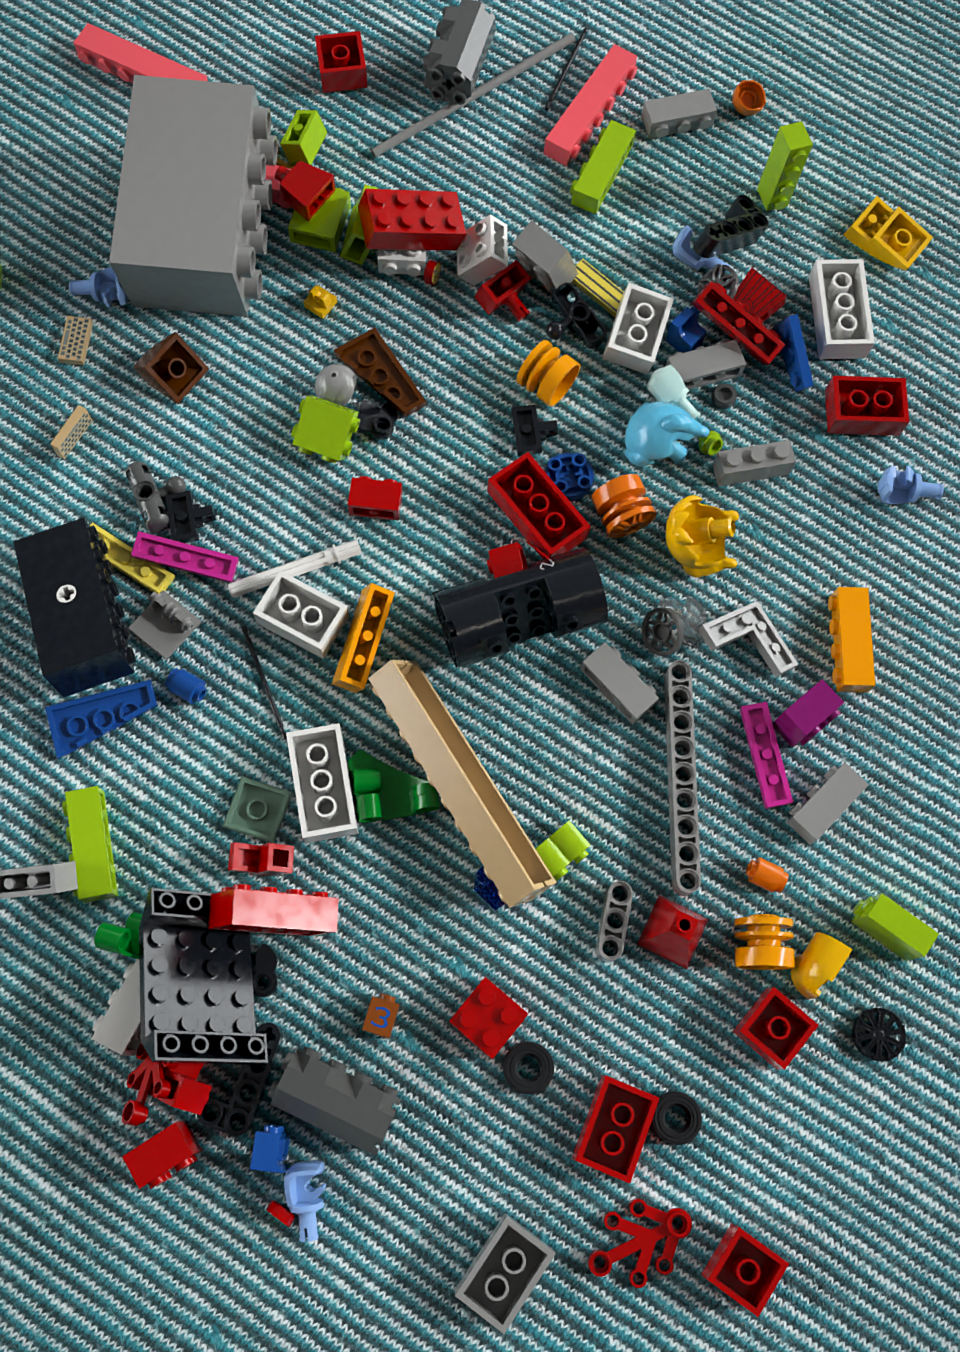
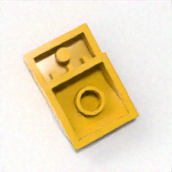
M878 196L868 204L843 234L849 241L874 258L902 270H907L933 238L900 207L894 211Z

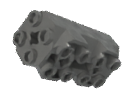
M462 0L457 7L456 5L454 7L445 6L443 9L442 22H438L436 36L440 37V39H431L429 55H425L423 60V69L427 70L424 86L431 91V96L435 100L462 105L473 93L496 32L495 15L492 12L489 14L485 10L486 6L483 2Z
M304 1046L302 1051L297 1049L295 1053L288 1052L281 1066V1069L285 1071L280 1080L273 1082L267 1095L272 1098L271 1105L376 1156L379 1148L374 1145L375 1143L381 1145L397 1111L392 1106L394 1103L399 1105L402 1100L397 1097L399 1091L386 1084H382V1087L379 1088L371 1084L373 1078L359 1071H356L355 1076L345 1072L348 1067L345 1064L334 1059H330L329 1063L320 1059L322 1053Z

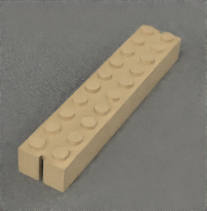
M390 660L368 678L373 686L374 694L384 703L387 715L395 721L400 729L399 734L401 738L409 744L413 751L414 759L422 765L427 773L428 782L436 788L441 796L443 806L453 815L457 829L464 833L469 841L470 850L480 859L486 876L493 880L499 890L500 899L509 908L532 901L557 882L418 662L408 660Z

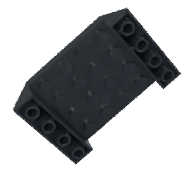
M150 888L139 926L141 1043L152 1062L266 1065L268 1063L266 1034L256 1033L250 932L208 929L210 899L213 893Z

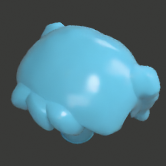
M668 402L644 403L635 411L628 422L625 432V456L632 464L640 467L654 464V460L666 457L670 458L675 464H678L686 458L688 448L678 443L677 439L689 441L694 436L703 438L708 436L709 429L692 418L688 412Z

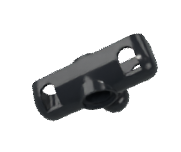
M566 282L557 289L555 288L552 293V302L558 305V309L564 319L560 322H550L546 328L547 336L552 340L561 339L565 329L568 328L575 332L580 339H584L586 347L589 349L599 347L605 341L607 330L590 309L589 305L586 304L572 284ZM572 291L575 294V301L570 303L567 297ZM598 327L603 331V335L599 338L594 334Z

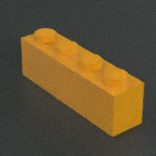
M373 583L362 589L332 685L353 693H357L365 688L395 592Z
M837 587L828 598V609L832 611L829 631L833 635L834 644L831 646V657L835 659L832 680L836 684L837 692L867 693L875 686L869 589L862 587Z

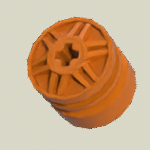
M627 474L614 478L600 486L592 494L591 500L597 513L604 515L602 524L606 527V533L610 538H619L635 533L646 527L656 518L657 513L654 507L651 506V500L648 497H644L646 489L637 474Z

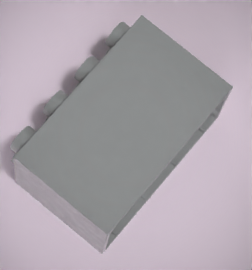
M134 75L109 263L133 307L248 317L250 299H261L262 271L255 269V254L265 255L267 250V226L260 224L261 210H271L273 189L272 181L265 179L266 165L276 166L278 146L277 137L270 135V108L259 107L254 85Z

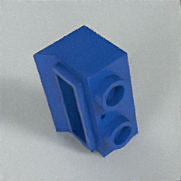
M268 1124L264 1125V1129L255 1132L250 1169L276 1173L287 1171L289 1167L284 1160L288 1155L290 1137H287V1132L284 1131L285 1126Z

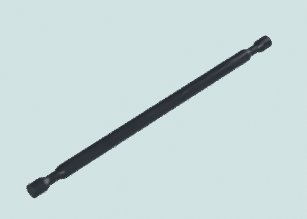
M587 27L584 28L583 34L580 36L549 98V102L544 108L546 111L549 110L550 104L553 102L584 40V36L588 32Z
M246 626L241 627L242 632L246 637L248 648L277 725L281 730L282 738L285 740L287 736L253 643L248 635V630Z

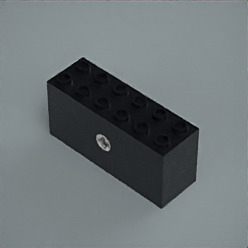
M83 517L13 541L42 676L63 697H67L135 673L133 663L136 662V657L133 649L128 647L127 640L130 639V634L126 625L122 623L121 618H124L125 614L121 604L117 603L116 596H119V591L116 583L111 579V575L114 574L113 567L110 561L106 560L105 554L109 553L108 547L103 538L99 539L95 526H90Z

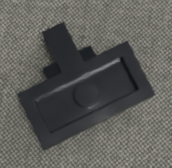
M536 405L511 408L517 455L522 456L527 452L530 455L542 453L541 441H545L547 437L558 435L557 420L544 421L543 418H538Z
M191 491L165 495L171 538L174 541L182 543L198 541V528L203 527V523L216 520L213 506L201 507L200 504H194Z

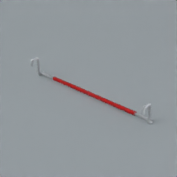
M517 539L511 540V544L513 540L519 542H524L525 540L526 543H528L531 547H533L536 551L543 555L547 560L553 563L552 565L541 563L540 569L544 570V568H541L542 564L554 566V562L548 556H546L543 552H541L538 548H536L526 539H523V541Z

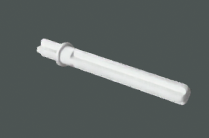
M356 539L338 546L333 544V548L228 584L230 595L237 597L269 586L280 570L295 577L335 562L341 564V560L362 553L358 540Z

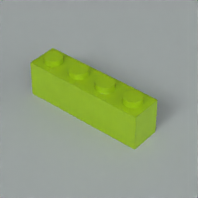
M613 120L610 121L607 128H602L598 138V145H593L591 148L588 163H583L579 173V180L575 179L570 188L572 205L597 214L633 146L636 130Z
M802 121L779 127L757 187L766 211L780 210L788 206L809 156L813 143Z
M99 786L65 792L66 801L62 802V808L65 817H68L69 827H66V838L68 843L72 845V854H69V862L75 861L78 889L73 890L74 895L84 903L117 897L118 889L105 793Z

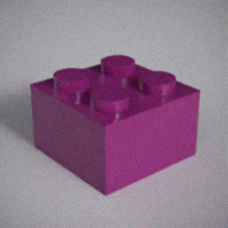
M821 679L773 722V727L792 748L798 743L803 746L841 713L838 708L844 704V701Z

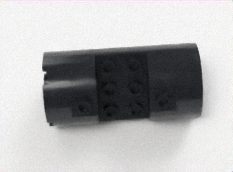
M585 548L576 549L549 557L554 562V566L542 564L541 568H544V570L540 569L541 563L550 565L553 563L543 559L530 563V568L488 581L486 578H479L433 592L435 612L438 616L439 624H441L445 637L444 640L455 667H464L506 654L509 651L508 645L540 637L550 632L553 637L558 638L606 623L608 620L606 595L600 574L590 553Z

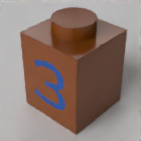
M383 993L379 994V998L372 996L362 1030L390 1039L400 1007L399 1004L395 1003L396 998Z

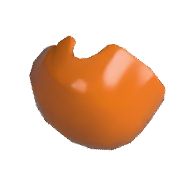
M743 80L736 86L732 95V104L736 112L743 116H753L761 111L766 104V95L762 85L754 80Z

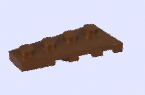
M376 328L334 349V355L403 416L407 417L426 406V400Z

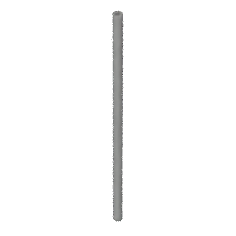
M568 34L475 88L471 97L466 99L464 104L449 103L370 150L374 158L378 157L576 41L574 34Z

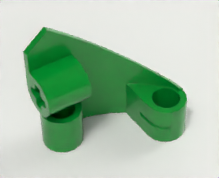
M361 749L348 760L351 790L356 796L359 822L391 820L440 809L439 793L427 780L391 767Z
M137 912L131 913L125 927L103 922L95 934V947L139 959V926L142 914Z

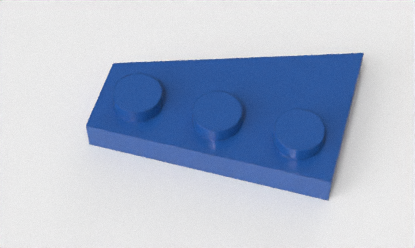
M798 314L791 315L773 326L772 330L781 337L780 340L785 344L780 352L790 376L791 384L797 393L813 387L814 384Z

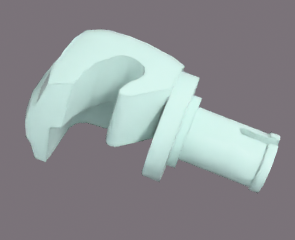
M669 364L663 368H658L651 374L646 385L648 391L655 397L656 402L674 404L688 412L694 419L700 414L687 400L686 393L689 390L685 387L682 377L672 365Z

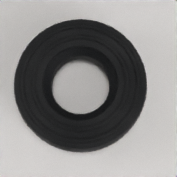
M527 1041L519 1043L509 1050L504 1059L503 1072L507 1083L514 1090L522 1094H536L550 1084L554 1074V1062L545 1047L538 1043ZM526 1056L534 1057L540 1066L538 1075L530 1080L522 1078L518 1073V1063Z
M677 1091L667 1092L659 1096L660 1099L651 1122L654 1133L662 1141L671 1145H684L692 1141L699 1133L702 1124L701 1111L696 1101L689 1095ZM674 1106L682 1108L687 1117L686 1124L679 1130L671 1129L665 1121L667 1110Z

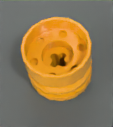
M543 340L530 352L523 362L516 381L522 387L526 386L529 392H533L538 388L537 398L549 407H552L571 388L581 366L580 363L569 355H563L559 358L560 349L553 347L552 343L548 340Z
M753 914L734 919V927L747 929V931L734 933V938L747 941V946L735 949L736 968L752 970H785L795 968L794 949L781 946V941L794 938L793 933L781 932V929L793 927L792 919L773 914Z

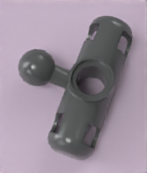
M141 461L131 463L126 468V476L148 531L155 534L170 527L169 517L162 498L166 497L165 495L185 492L186 483L184 479L173 476L168 479L166 486L158 489L146 463ZM159 507L164 509L165 514L160 513ZM145 512L147 513V516L149 518L147 521L144 516Z

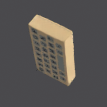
M67 316L58 355L60 363L85 364L93 326L91 318Z
M80 405L77 406L52 440L51 446L57 456L65 459L92 422L86 408Z

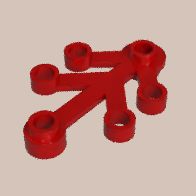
M142 1043L137 1048L136 1057L144 1061L135 1071L133 1070L129 1074L127 1079L128 1088L139 1090L136 1101L129 1100L122 1112V1122L132 1126L143 1124L148 1117V1107L144 1106L152 1080L154 1084V1097L166 1099L171 1092V1082L164 1080L162 1065L170 1069H176L179 1063L152 1062Z
M634 1198L629 1203V1211L632 1215L638 1218L646 1216L661 1224L648 1229L621 1218L615 1211L606 1212L603 1217V1223L609 1230H620L635 1237L607 1252L603 1250L591 1252L587 1264L589 1270L595 1276L603 1277L611 1271L612 1263L640 1250L636 1266L629 1272L628 1279L635 1288H642L647 1283L646 1273L656 1241L666 1237L663 1253L655 1259L654 1265L660 1274L668 1275L673 1270L672 1260L678 1241L688 1236L692 1229V1220L690 1215L681 1208H672L664 1212L647 1205L640 1198ZM637 1202H641L643 1205V1210L640 1213H635L633 1210V1206ZM610 1215L617 1217V1223L614 1226H609L607 1223ZM678 1217L681 1219L682 1224L678 1229H674L672 1221ZM596 1257L604 1259V1264L600 1268L594 1266ZM663 1259H667L669 1262L666 1270H660L659 1263ZM640 1272L643 1275V1280L638 1284L634 1283V1274Z

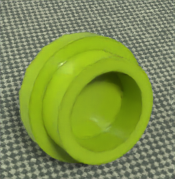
M710 431L708 436L698 437V446L703 454L713 456L722 448L723 440L719 433Z

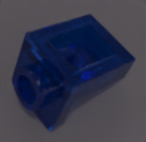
M482 866L475 874L476 879L473 889L496 911L505 903L500 899L499 890L493 880L486 876L484 866Z

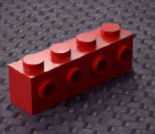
M712 281L706 284L691 304L730 338L736 339L738 344L762 365L770 364L785 346L780 340L781 337L775 331L762 325L763 321L755 314L750 315L739 300L728 296L726 289L722 285Z

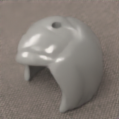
M331 364L324 367L318 373L315 381L317 397L341 406H345L349 402L354 388H357L355 373L349 367L342 364Z

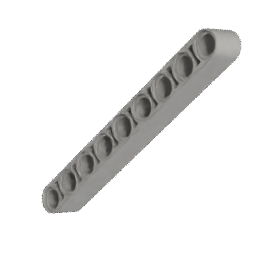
M676 660L670 664L664 675L671 877L675 893L680 896H689L698 890L701 884L692 671L687 662ZM672 671L681 672L683 679L675 678L672 675ZM673 696H681L685 703L677 704L673 700ZM674 721H682L685 724V730L676 728ZM675 746H683L687 754L684 756L677 754ZM676 771L686 773L688 780L686 782L678 780ZM677 797L686 798L689 807H680L677 803ZM679 823L688 825L690 829L689 835H684L679 831ZM681 849L689 851L691 854L690 862H685L680 858L679 851ZM681 876H687L691 879V889H685L681 885Z

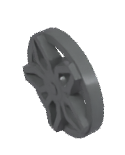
M717 264L698 282V294L705 287L706 283L711 281L719 283L726 291L732 285L728 296L733 299L738 289L739 278L736 271L731 267ZM724 271H729L731 274L725 275Z
M666 607L655 608L649 611L643 619L641 627L643 641L652 653L658 656L671 655L677 652L683 643L685 624L673 610ZM656 613H658L657 619H656L657 621H650L651 618H652ZM673 625L677 627L675 630L672 628ZM648 631H649V632L652 634V636H653L652 642H651V640H650V638H649ZM666 646L670 650L661 651L660 649Z

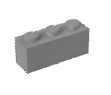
M704 89L644 101L641 118L648 139L661 138L666 135L712 127L717 114V108L710 89Z
M736 339L731 341L723 340L709 347L700 346L686 353H674L668 357L666 366L670 364L678 371L688 390L740 377L746 366Z
M790 440L718 451L712 466L719 487L789 475L796 463Z
M604 642L582 661L580 670L633 725L655 706L659 699L657 691L649 683L645 684L639 678V673L635 667L630 664L627 665L621 659L620 652L614 646H609Z
M843 763L838 768L833 765L823 775L826 779L821 786L816 783L806 793L809 799L804 804L799 801L789 811L792 817L786 823L809 845L817 841L869 785L846 763Z
M75 861L0 870V899L52 894L78 889Z

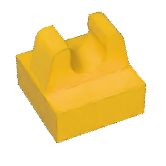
M315 285L303 303L306 309L324 319L336 305L337 297L319 285Z

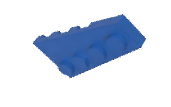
M147 680L45 707L57 759L69 755L156 708L158 704L152 681Z

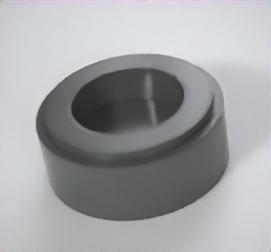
M719 384L714 388L711 399L716 407L728 409L734 405L737 392L729 384Z

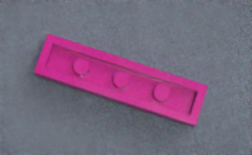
M139 531L131 553L132 558L228 583L233 582L239 558L232 555Z
M767 702L742 706L740 713L765 809L791 805L793 799Z

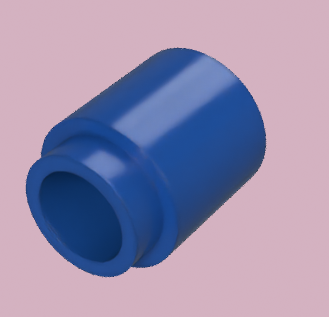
M173 669L165 682L170 692L190 704L201 701L207 691L205 681L185 669Z

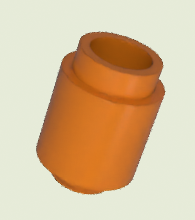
M761 857L751 860L745 873L748 875V882L772 893L774 891L781 893L789 877V874L784 872V868Z

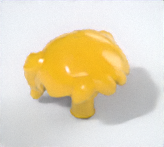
M690 495L681 499L673 506L666 521L665 538L669 552L675 560L682 564L685 573L694 578L708 576L727 568H735L737 566L736 560L725 556V537L734 536L736 532L735 522L739 519V514L734 510L724 511L718 507L699 503L703 500L701 497Z

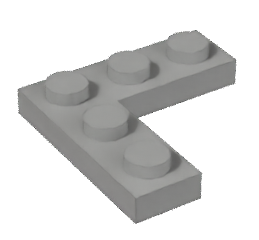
M758 601L705 623L697 629L711 651L748 635L775 677L799 665Z

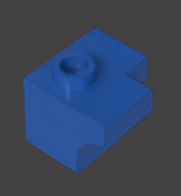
M694 306L691 308L686 307L667 328L666 342L678 352H690L703 344L707 331L699 325L698 317L700 311Z

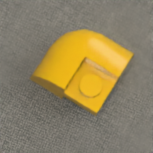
M816 932L803 954L795 957V968L791 969V979L795 988L808 1000L819 997L821 994L819 988L822 984L834 980L852 949L827 934Z

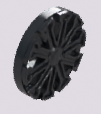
M870 1008L860 1013L855 1019L852 1028L853 1041L858 1051L866 1058L878 1062L889 1061L897 1057L905 1047V1027L900 1018L893 1012L884 1008ZM875 1012L878 1014L877 1022L873 1017V1013ZM886 1014L887 1016H889V1019L884 1024V1017ZM864 1017L867 1018L870 1026L863 1022ZM894 1023H896V1025H897L898 1028H897V1029H893V1030H889L890 1027H891ZM859 1028L865 1030L866 1034L861 1035L858 1033ZM899 1035V1041L890 1036ZM867 1039L869 1042L863 1047L861 1042ZM889 1043L892 1044V1045H894V1046H896V1049H895L894 1052H893V1050L891 1049ZM875 1046V1054L871 1055L870 1050ZM882 1046L887 1054L885 1057L882 1056Z

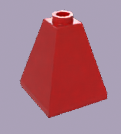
M658 895L636 945L687 969L709 919Z

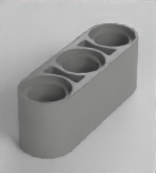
M624 881L614 882L606 890L595 952L601 961L607 963L617 960L622 955L633 897L631 886ZM613 889H622L625 893V900L622 902L616 901L612 896ZM609 915H615L620 919L621 925L618 929H613L608 925L607 918ZM604 942H611L615 945L616 953L614 956H607L603 952L602 946Z

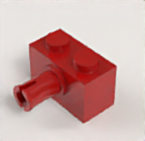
M515 260L482 284L474 297L488 315L502 305H506L517 321L520 322L530 311L527 310L517 295L532 278L518 260Z

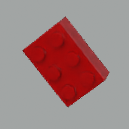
M833 376L825 389L828 434L900 436L909 423L906 378Z
M601 1075L572 1159L630 1184L660 1098L607 1075Z

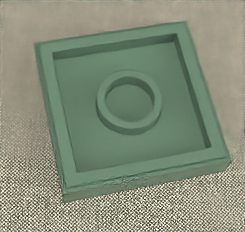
M241 776L222 827L268 843H275L293 794L292 792Z

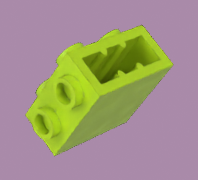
M313 395L302 399L298 413L301 414L299 423H295L291 437L294 438L292 444L298 446V450L305 454L313 455V452L321 454L323 460L331 463H336L337 460L341 461L345 459V456L348 457L353 443L350 442L352 433L357 432L360 424V419L357 418L359 412Z

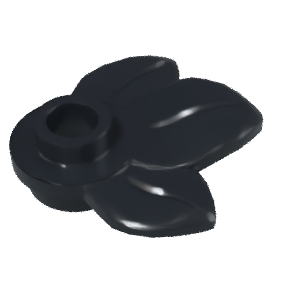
M364 398L357 417L360 419L358 428L370 432L377 439H388L393 433V424L398 418L397 410L389 402L379 408Z
M262 944L256 956L251 954L253 993L259 997H268L275 992L278 986V979L274 973L278 961L271 947L267 944ZM262 978L269 980V985L266 988H261L259 985Z

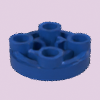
M581 453L557 455L548 461L545 469L546 474L570 502L585 497L591 490L594 480L593 469L586 460L585 455Z

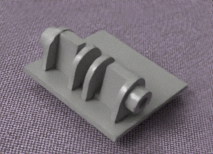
M165 591L159 594L154 592L149 597L151 604L128 629L167 660L202 621Z

